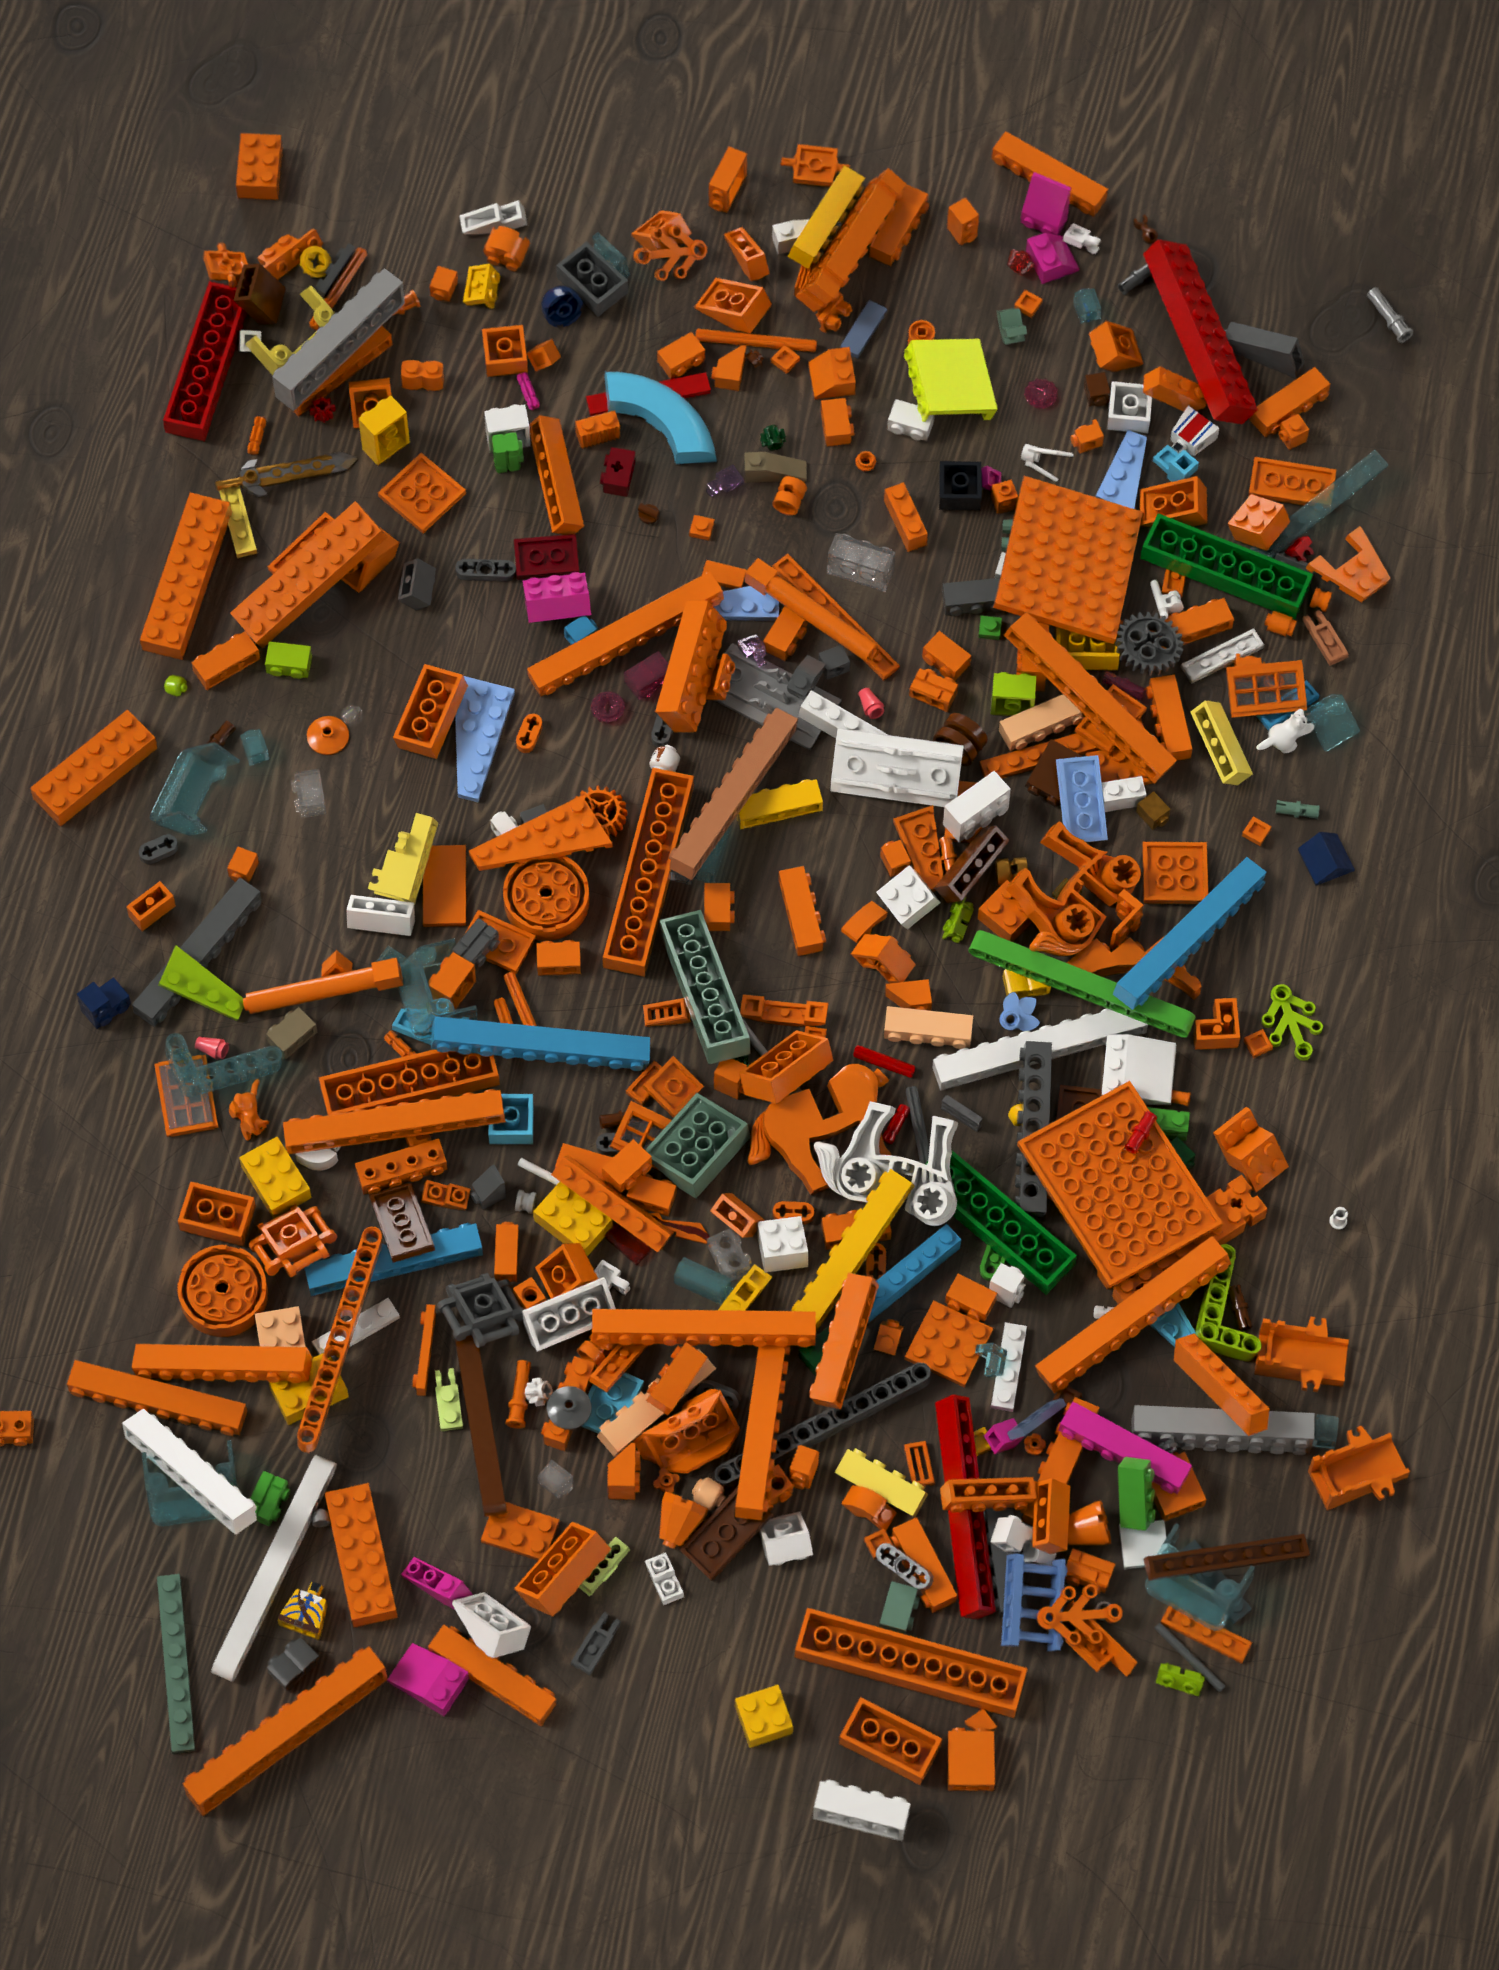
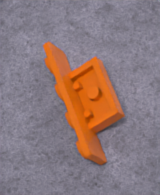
M315 229L310 230L300 239L287 234L281 237L274 245L265 249L257 259L278 280L300 263V256L306 248L311 246L322 247L323 242Z
M1072 1600L1068 1604L1064 1612H1068L1070 1610V1608L1075 1603L1074 1600ZM1094 1619L1082 1620L1093 1630H1099L1103 1635V1639L1098 1644H1091L1088 1638L1076 1628L1074 1631L1080 1634L1081 1641L1079 1644L1070 1647L1096 1672L1111 1661L1125 1676L1130 1675L1137 1665V1661L1132 1655L1117 1643ZM1093 1633L1092 1639L1097 1641L1098 1635ZM1071 1635L1070 1640L1073 1643H1075L1077 1639L1076 1636Z

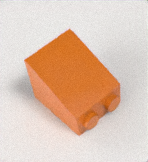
M383 529L381 530L387 535V538L341 578L342 581L358 593L396 555L399 541Z

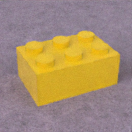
M392 396L380 400L373 409L365 411L360 416L359 427L362 449L377 466L410 443L407 412Z
M278 1136L239 1157L243 1171L273 1219L290 1210L289 1207L293 1205L298 1206L312 1198L309 1186Z
M559 1182L533 1211L536 1223L563 1244L581 1243L587 1257L613 1228L610 1217L562 1182Z
M323 1353L312 1358L309 1381H301L300 1383L289 1381L272 1383L268 1381L269 1388L288 1425L301 1420ZM341 1375L331 1405L349 1397L347 1387ZM324 1376L322 1378V1380L326 1382L331 1381L333 1379L330 1376ZM318 1396L315 1398V1400L318 1402H322L326 1400V1398L323 1396Z

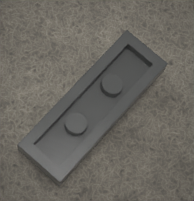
M348 243L345 249L341 247L335 257L338 260L335 264L331 263L325 272L327 274L324 280L320 279L315 289L323 299L352 257L356 248Z

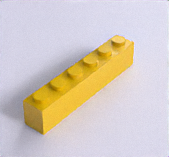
M844 165L795 241L787 257L807 269L810 268L813 262L817 264L822 255L820 250L823 249L825 251L831 241L828 239L829 236L834 237L839 228L837 226L838 222L842 224L848 214L845 212L846 209L851 210L856 200L853 198L855 196L859 198L864 189L862 183L865 177Z

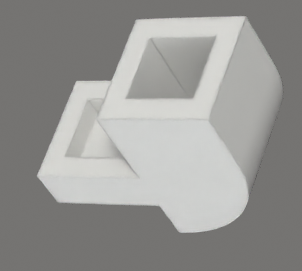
M340 1147L295 1153L296 1160L311 1170H327L338 1162L336 1152Z

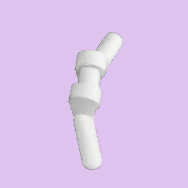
M1151 581L1150 585L1161 618L1166 616L1167 619L1168 613L1181 612L1183 610V603L1178 591L1174 590L1162 595L1158 581Z

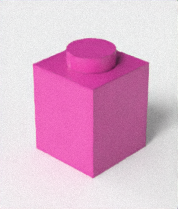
M1014 1418L993 1425L984 1435L994 1454L1015 1448L1024 1438L1020 1437L1010 1440L1007 1434L1008 1431L1018 1425Z

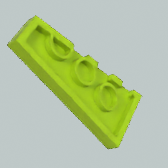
M177 945L174 947L158 986L237 1021L244 1008L243 997Z

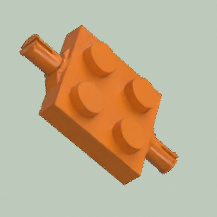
M798 144L794 159L783 157L781 159V166L793 167V183L831 187L837 172H840L844 165L850 168V164H838L837 148Z
M224 243L217 245V251H204L203 259L210 280H228L230 287L232 285L236 287L243 265L248 264L245 253L228 251Z

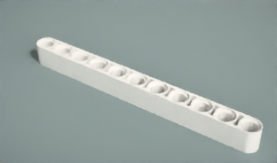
M318 1455L313 1457L217 1655L211 1670L212 1674L231 1682L236 1679L312 1521V1514L317 1510L335 1473L337 1463Z

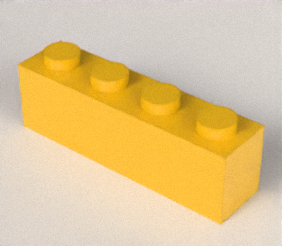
M806 779L793 785L784 784L779 788L771 790L762 789L758 793L752 794L737 815L740 829L823 811V800L817 779Z

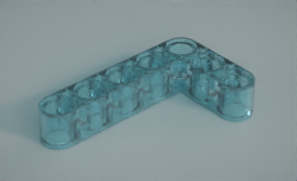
M173 1033L166 1038V1057L179 1091L185 1097L197 1096L276 1073L281 1069L282 1052L276 1046H268L195 1067L184 1037ZM176 1045V1046H179V1048H176V1049H175V1048H172L171 1046ZM269 1058H274V1059H276V1060H275V1061H269L268 1059H269ZM179 1064H185V1065H187V1066H185V1067H180V1066H178V1065H179ZM254 1064L255 1067H249L247 1065ZM228 1070H233V1071H235V1072H234V1073H228V1072H226V1071H228ZM207 1076H213L214 1078H213V1079H207L206 1077H207ZM186 1082H192L193 1084H192V1085H186L185 1083H186Z

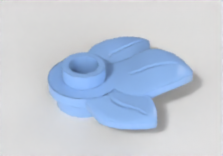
M1015 992L1008 994L1003 1001L1004 1011L1000 1014L999 1018L1001 1026L1007 1030L1018 1028L1022 1031H1030L1036 1028L1040 1022L1031 1015L1036 1005V999L1032 997L1019 999ZM1009 1015H1012L1014 1018L1011 1023L1006 1021Z

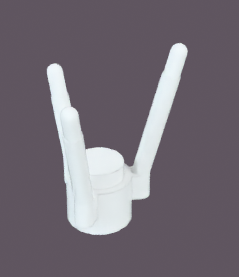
M1025 444L1021 459L1026 461L1025 466L1032 467L1049 479L1057 482L1058 478L1037 466L1034 462L1039 461L1041 453L1073 457L1074 454Z

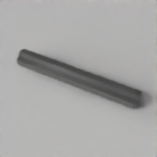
M916 1086L907 1087L906 1096L910 1108L920 1163L926 1164L929 1158V1143L918 1089Z

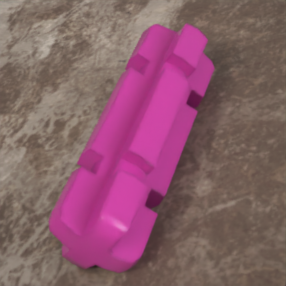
M526 372L519 373L517 380L519 385H521L520 388L529 409H538L540 406L531 381H529L528 374Z

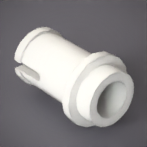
M1337 1207L1330 1217V1225L1333 1228L1343 1229L1346 1226L1348 1212L1345 1213V1208Z

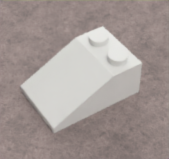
M483 1592L453 1600L452 1605L475 1644L487 1656L497 1658L524 1650L531 1626L488 1594Z

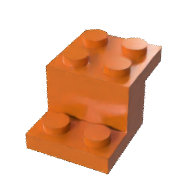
M1247 1107L1213 1132L1228 1165L1244 1173L1248 1184L1255 1192H1258L1289 1167L1274 1134L1258 1126L1251 1109Z

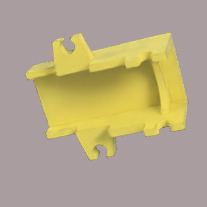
M416 813L411 832H399V839L395 844L396 852L388 850L382 870L373 869L372 875L378 876L379 882L376 884L370 882L369 890H373L376 895L416 904L438 822L433 817Z

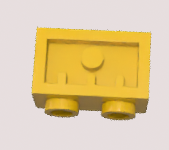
M491 264L469 267L463 298L466 306L485 303L489 309L494 308L500 274Z

